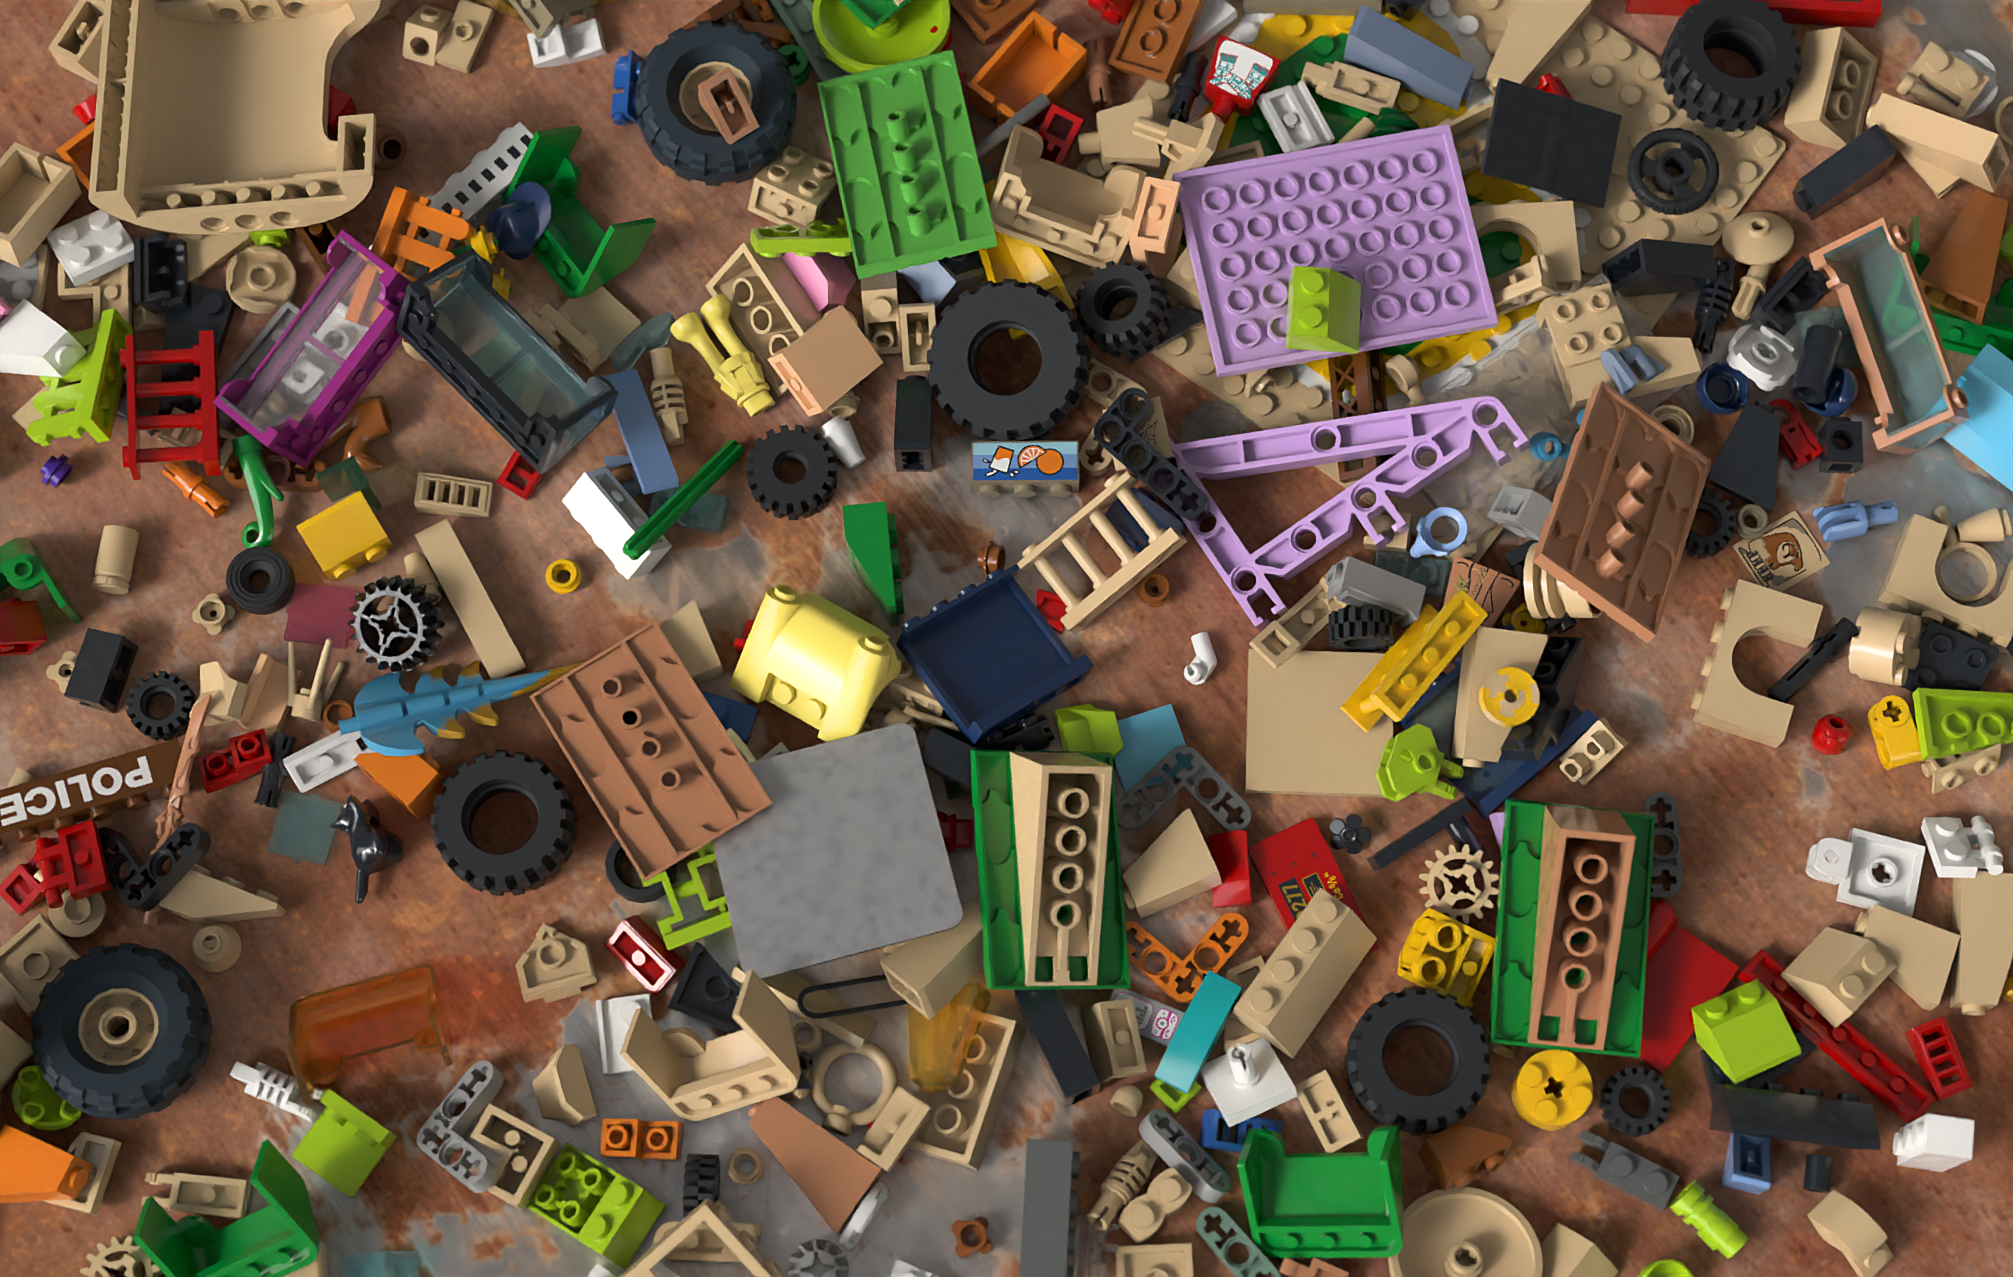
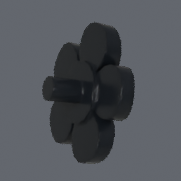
M1349 814L1346 818V823L1341 818H1335L1330 824V830L1334 833L1330 838V844L1337 850L1344 848L1345 844H1347V852L1357 854L1362 850V843L1368 842L1371 839V830L1366 826L1360 827L1362 818L1357 814Z

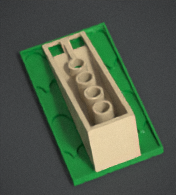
M970 749L972 807L975 810L976 856L979 867L980 923L983 927L984 975L987 980V988L991 990L1131 989L1112 754L1109 752Z

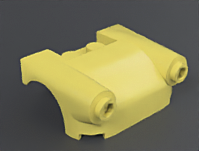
M780 584L766 591L728 687L757 703L764 700L769 701L820 730L818 738L825 742H830L863 733L864 723L872 704L883 688L899 676L902 660L897 659L895 650L888 641L890 636L879 628L819 595L808 591L797 593L794 588Z

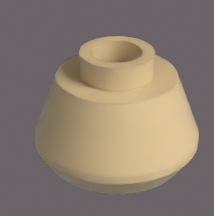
M218 922L202 927L195 934L191 943V955L194 962L201 969L212 973L223 972L231 968L239 959L242 949L241 939L236 930L227 924Z

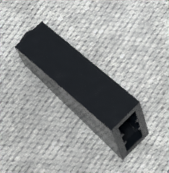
M1055 989L1011 990L1064 1107L1068 1108L1098 1094L1100 1081Z

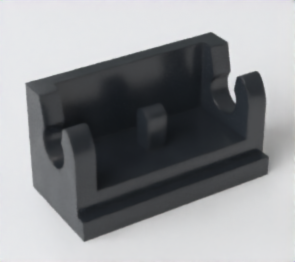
M158 233L134 238L135 303L155 315L188 306L187 242L183 239L169 241V233Z
M1802 255L1756 304L1750 317L1761 326L1771 328L1785 336L1826 292L1827 289L1824 285L1828 280L1820 271H1815L1813 265Z
M88 628L64 696L80 701V705L115 714L138 646L123 635Z

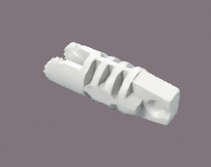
M236 1061L230 1073L233 1078L247 1084L244 1090L245 1093L272 1103L312 1123L317 1114L312 1109L299 1106L294 1102L300 1091L316 1100L321 1099L326 1092L261 1062H258L254 1069Z

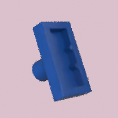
M700 690L725 730L727 731L731 727L745 744H748L759 708Z

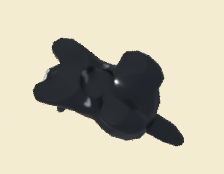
M349 795L343 811L338 815L337 820L330 824V827L332 829L338 828L349 835L351 855L358 868L356 872L355 901L357 904H361L368 893L369 876L382 871L389 864L399 862L404 852V846L397 835L380 829V814L372 802L368 799L360 802L354 795Z

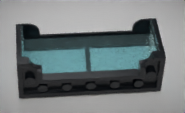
M471 248L408 284L395 330L542 475L555 466L611 414L619 392L609 380L599 375H593L587 381L492 287L493 269L491 264Z

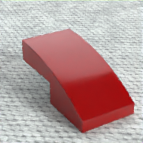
M50 837L51 846L59 844L58 838ZM34 856L27 864H19L0 885V896L19 916H23L46 898L42 895L40 883L33 877L41 869L36 866ZM63 860L59 861L56 865L57 875L65 873Z

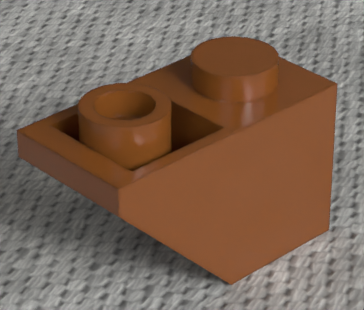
M1455 1123L1425 1139L1419 1156L1445 1192L1454 1186L1458 1189L1464 1188L1476 1179V1174L1485 1169L1488 1172L1499 1169L1507 1162L1508 1159L1506 1157L1513 1143L1509 1137Z

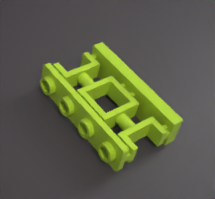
M712 841L693 852H698L700 856L686 861L692 880L672 887L666 870L646 882L640 876L644 887L662 881L672 907V914L657 919L668 950L732 926L725 894L708 899L696 868L716 860ZM698 893L705 911L718 906L720 908L716 912L674 928L670 926L684 920L677 901Z

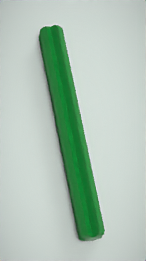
M729 440L624 543L623 553L631 560H638L742 457L744 447L738 444L736 440Z

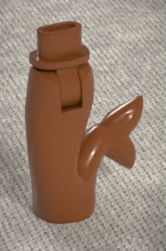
M382 395L359 398L320 449V451L325 450L354 429L345 445L344 456L339 469L338 486L350 482L359 470L376 472L384 468V464L366 451V447L371 441L392 432L390 413ZM307 411L294 415L291 418L300 422ZM279 420V425L285 422L286 420ZM269 449L271 455H278V453Z

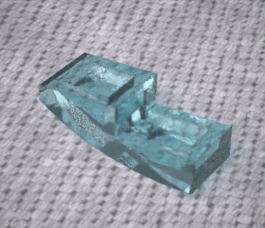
M668 311L660 314L630 334L610 357L614 369L618 372L631 370L645 349L651 351L664 347L672 335L670 327L675 322L674 315Z

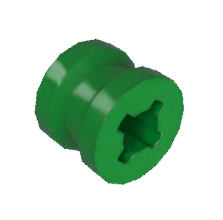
M785 45L779 48L778 51H781L787 62L794 61L793 64H789V69L794 78L795 87L801 86L809 76L807 54L796 45Z

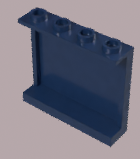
M1017 564L1007 570H1004L1002 567L996 569L985 579L986 582L979 586H976L975 583L970 584L953 601L948 602L945 599L936 604L927 616L921 619L919 616L911 618L901 627L902 633L895 644L972 747H975L1083 682L1094 666L1086 654L1078 659L1073 657L1014 579L1019 570Z

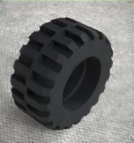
M1700 0L1698 5H1691L1685 10L1683 16L1677 21L1661 56L1660 74L1665 79L1663 86L1668 96H1674L1672 99L1673 104L1679 110L1683 108L1687 112L1686 117L1695 122L1698 119L1704 122V127L1714 130L1715 126L1721 127L1723 132H1734L1736 128H1740V131L1752 130L1756 124L1757 126H1763L1774 115H1777L1799 79L1803 63L1800 55L1802 52L1800 41L1798 38H1793L1796 32L1790 23L1785 24L1783 22L1784 16L1779 11H1771L1767 8L1768 4L1761 0H1758V2L1751 0ZM1726 48L1743 55L1753 65L1757 77L1741 79L1722 73L1711 64L1704 50Z
M507 749L495 750V756L488 757L485 752L475 755L476 762L468 766L464 761L458 765L456 769L459 773L453 779L447 776L441 784L445 789L443 794H436L433 806L436 808V814L431 815V827L435 831L433 836L435 846L455 875L480 892L487 890L496 896H503L504 892H511L513 896L525 894L524 888L530 886L536 890L545 885L542 881L548 875L554 878L561 871L559 864L562 860L568 861L573 852L570 844L576 841L578 830L575 827L577 814L571 801L572 798L555 771L552 772L548 765L540 759H531L528 753L517 751L515 755H510ZM516 792L526 795L535 804L539 816L536 831L531 839L520 849L507 854H489L482 850L475 843L471 833L472 821L479 807L486 800L500 793Z
M1407 987L1402 992L1394 993L1392 991L1384 995L1380 1001L1374 1002L1366 1009L1363 1016L1358 1020L1347 1044L1348 1050L1345 1056V1068L1348 1070L1347 1082L1349 1089L1354 1090L1357 1096L1355 1099L1361 1109L1365 1107L1371 1114L1369 1118L1377 1124L1383 1122L1388 1126H1398L1399 1133L1401 1131L1410 1132V1136H1422L1423 1133L1428 1132L1436 1134L1462 1121L1483 1097L1487 1089L1488 1079L1492 1074L1493 1065L1490 1064V1057L1493 1054L1491 1043L1486 1042L1485 1034L1487 1031L1483 1023L1478 1024L1473 1018L1475 1012L1468 1005L1464 1008L1458 1004L1456 996L1450 993L1446 996L1438 994L1436 988L1426 987L1425 990H1416L1415 987ZM1409 1027L1425 1028L1436 1033L1446 1042L1453 1056V1071L1448 1083L1441 1090L1427 1096H1415L1400 1090L1390 1081L1384 1069L1383 1054L1387 1042L1397 1032Z

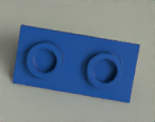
M629 50L628 57H619L618 62L614 66L613 88L616 90L624 89V92L613 94L611 117L614 119V124L620 126L627 125L628 120H632L639 126L635 105L636 84L640 70L643 69L646 61L633 50Z

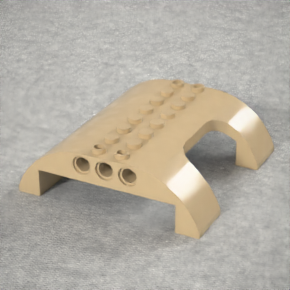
M105 0L88 197L90 202L119 219L139 226L166 232L201 235L303 227L328 221L355 208L365 199L374 180L376 116L374 113L339 116L338 141L329 140L327 124L330 71L333 60L340 48L373 19L381 0Z

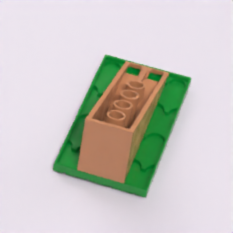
M1506 798L1489 1017L1490 1043L1640 1058L1655 815L1653 813Z

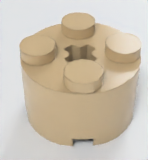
M1866 606L1860 612L1855 626L1862 627L1858 638L1852 637L1849 650L1850 673L1855 674L1853 676L1855 678L1904 686L1907 680L1908 669L1915 670L1919 661L1920 650L1915 648L1914 645L1915 638L1920 632L1921 617L1909 613Z

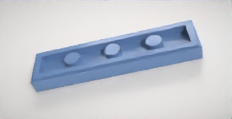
M637 369L602 376L609 380L619 392L612 411L643 494L678 487V476Z

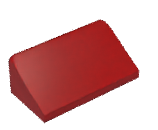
M1246 830L1209 835V851L1222 881L1221 885L1212 888L1213 908L1250 906L1251 888Z
M638 915L624 919L603 945L654 996H657L686 966V962L673 949L668 950L665 942Z

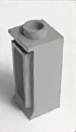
M1348 556L1336 565L1334 564L1326 578V584L1329 585L1327 599L1335 596L1337 597L1336 600L1358 609L1362 608V606L1368 607V609L1378 607L1380 610L1387 609L1389 612L1394 613V622H1397L1401 628L1419 619L1426 586L1351 556Z

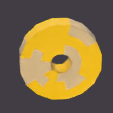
M1504 667L1494 671L1483 681L1479 690V703L1482 712L1491 722L1499 726L1514 727L1521 725L1535 714L1539 706L1540 692L1535 680L1529 673L1519 668ZM1505 691L1511 692L1514 695L1513 703L1506 701L1504 697Z

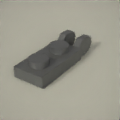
M1581 1131L1579 1139L1584 1144L1604 1154L1600 1162L1597 1163L1581 1152L1572 1151L1568 1158L1571 1162L1594 1174L1593 1177L1660 1211L1665 1209L1680 1177L1679 1175L1612 1141L1607 1142L1591 1132Z

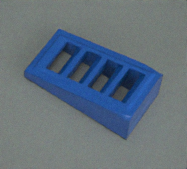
M1204 1110L1199 1145L1206 1149L1241 1154L1245 1143L1247 1124L1252 1125L1251 1129H1261L1263 1126L1281 1134L1283 1121L1253 1116L1236 1124L1234 1143H1230L1231 1127L1228 1126L1220 1110ZM1218 1120H1221L1219 1140H1216Z

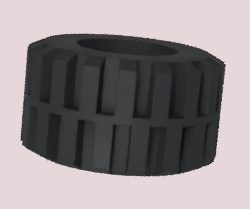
M1120 259L1118 265L1113 260L1106 262V268L1101 270L1098 266L1092 270L1094 275L1091 278L1086 276L1082 281L1085 287L1077 290L1076 297L1079 299V302L1074 303V310L1078 314L1076 318L1082 325L1085 334L1105 354L1109 352L1111 356L1119 358L1122 353L1126 358L1134 357V352L1138 351L1142 355L1148 352L1147 346L1152 344L1155 347L1160 342L1157 339L1160 334L1165 336L1168 330L1165 322H1171L1172 317L1168 310L1172 308L1171 301L1155 276L1147 268L1144 269L1140 263L1134 261L1130 264L1125 259ZM1137 297L1136 306L1128 316L1121 320L1109 321L1110 313L1118 302L1125 298Z

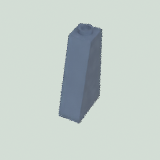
M1361 6L1348 34L1343 64L1401 82V88L1457 111L1463 99L1470 100L1477 81L1472 80L1475 66L1370 7Z

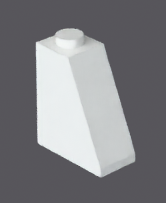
M23 299L0 322L1 373L63 377L87 353L67 330L26 299Z

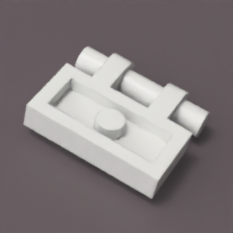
M1975 816L1971 819L1970 824L1972 828H1964L1960 818L1924 817L1921 830L1938 877L1975 878L1978 868H1987L1991 875L2002 873L2003 855L2000 848L1994 845V831L1991 825L1986 823L1983 816ZM1971 846H1979L1980 850H1973Z

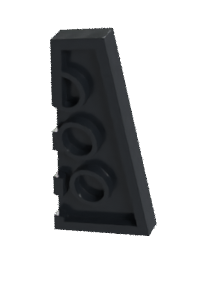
M188 282V306L166 312L164 350L193 348V344H199V331L213 330L217 343V359L219 360L237 305L231 299L229 293ZM194 362L162 365L161 382L192 381L194 377L200 376V366H194ZM195 395L161 396L159 415L171 414L174 407L187 413H195V409H199L201 405V398H195Z

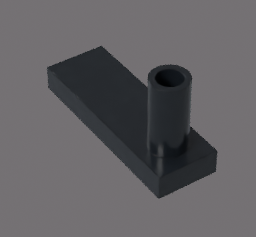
M1464 797L1456 800L1367 858V861L1374 871L1380 870L1444 828L1460 852L1464 844L1469 845L1470 855H1474L1480 849L1483 851V856L1487 851L1464 817L1465 814L1473 810Z

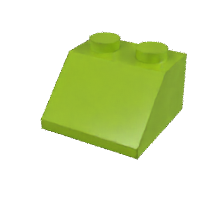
M1294 266L1288 285L1286 349L1358 354L1361 283L1331 268Z
M1758 979L1691 1008L1698 1044L1735 1084L1801 1054V1048L1777 999Z

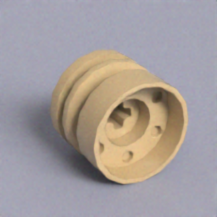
M1533 543L1527 552L1524 566L1525 600L1532 617L1547 619L1550 616L1551 618L1561 619L1567 611L1571 618H1599L1603 613L1601 610L1578 595L1577 591L1574 592L1549 574V571H1544L1533 563L1538 543Z

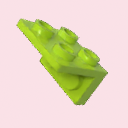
M328 1088L320 1099V1102L325 1104L326 1108L294 1150L292 1156L348 1197H354L397 1136Z

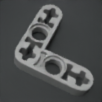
M486 1060L479 1061L469 1068L424 1123L416 1138L417 1145L422 1151L476 1193L488 1190L497 1177V1167L462 1138L463 1134L494 1098L503 1084L502 1072ZM472 1091L475 1093L473 1097L470 1095ZM466 1102L465 1110L460 1115L454 1117L456 1107L460 1103ZM437 1135L445 1141L441 1147L433 1142ZM463 1148L460 1159L450 1164L453 1153ZM473 1165L481 1171L478 1176L468 1171Z

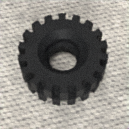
M788 425L780 426L781 432L776 434L772 428L766 432L767 438L764 441L760 437L756 440L755 451L750 449L748 454L749 464L746 463V473L752 495L756 502H760L761 508L764 511H773L774 517L781 519L782 514L788 515V520H796V515L803 514L804 519L811 517L810 511L816 509L817 512H820L824 508L823 502L825 500L830 502L833 497L832 490L833 488L836 489L837 468L833 451L829 449L828 442L824 437L819 439L817 432L811 428L807 433L804 432V428L801 425H795V430H789ZM788 459H797L806 468L803 479L795 484L785 483L778 476L779 466Z

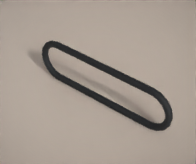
M885 974L810 986L802 990L797 998L800 1011L812 1019H823L907 1005L909 1003L903 999L825 1013L809 1012L803 1005V998L807 993L886 980Z

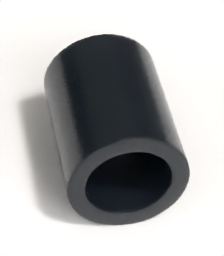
M1806 1155L1803 1190L1830 1193L1833 1158L1823 1155Z

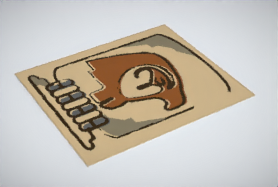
M1796 510L1768 525L1766 532L1761 537L1753 540L1743 539L1733 545V548L1756 583L1779 592L1831 564Z

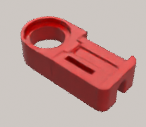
M1782 398L1770 401L1767 405L1772 408L1783 409L1788 415V422L1779 426V445L1790 462L1794 463L1791 469L1799 470L1818 459L1822 453V447L1795 406L1790 401Z

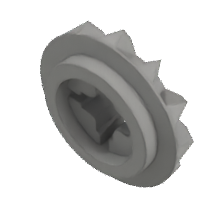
M822 1239L807 1241L800 1244L790 1256L787 1271L789 1277H814L811 1273L802 1272V1269L813 1266L816 1253H818V1257L823 1265L835 1267V1269L822 1273V1277H848L849 1270L846 1256L831 1241Z

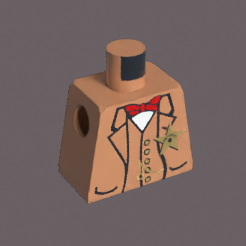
M1455 555L1442 608L1457 591L1463 589L1488 614L1479 626L1492 628L1516 591L1520 581Z

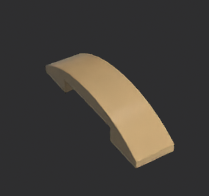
M1328 572L1310 592L1281 618L1271 622L1250 641L1249 645L1274 669L1292 658L1329 625L1328 615L1332 611H1338V609L1342 608L1346 609L1349 606L1336 600L1337 597L1335 596L1331 599L1326 598L1329 585L1326 584Z

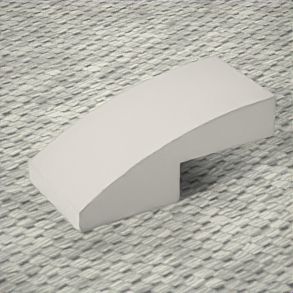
M596 18L565 29L557 24L548 37L540 40L537 39L534 33L527 35L533 64L536 68L571 64L607 54L601 26Z

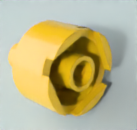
M1545 1050L1533 1055L1518 1070L1512 1085V1102L1519 1116L1527 1123L1543 1130H1560L1572 1124L1587 1110L1592 1101L1593 1083L1588 1069L1573 1053L1565 1050ZM1549 1083L1551 1086H1557L1560 1091L1556 1094V1098L1553 1093L1546 1094L1544 1091Z

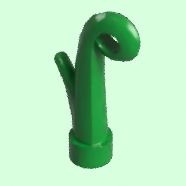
M250 434L231 441L235 458L240 460L258 520L250 522L244 527L241 538L246 549L251 547L268 548L274 535V514L271 495L278 501H283L284 495L272 480L262 456L264 451L262 443ZM255 531L259 532L257 541L254 538Z

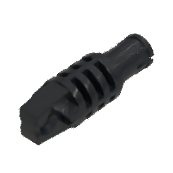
M1714 257L1717 265V279L1700 290L1694 312L1695 319L1698 322L1692 345L1694 349L1698 348L1700 351L1704 340L1703 354H1712L1718 326H1721L1727 317L1734 290L1735 261L1731 259Z

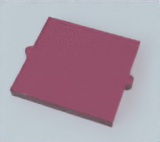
M295 582L290 607L286 608L288 619L284 640L324 646L326 639L331 638L333 640L332 647L347 649L351 626L347 625L349 620L355 619L354 614L348 609L356 605L354 597L358 592L356 590Z

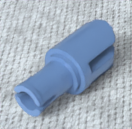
M1892 500L1866 506L1859 501H1851L1816 508L1813 511V517L1818 524L1825 543L1863 536L1868 528L1872 526L1896 523L1898 511L1897 507L1890 508L1895 505Z

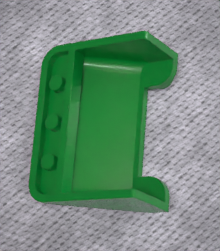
M1382 1126L1374 1129L1368 1138V1152L1286 1154L1284 1139L1281 1134L1269 1129H1249L1237 1162L1253 1243L1265 1256L1270 1258L1392 1257L1398 1254L1404 1241L1401 1142L1398 1126Z

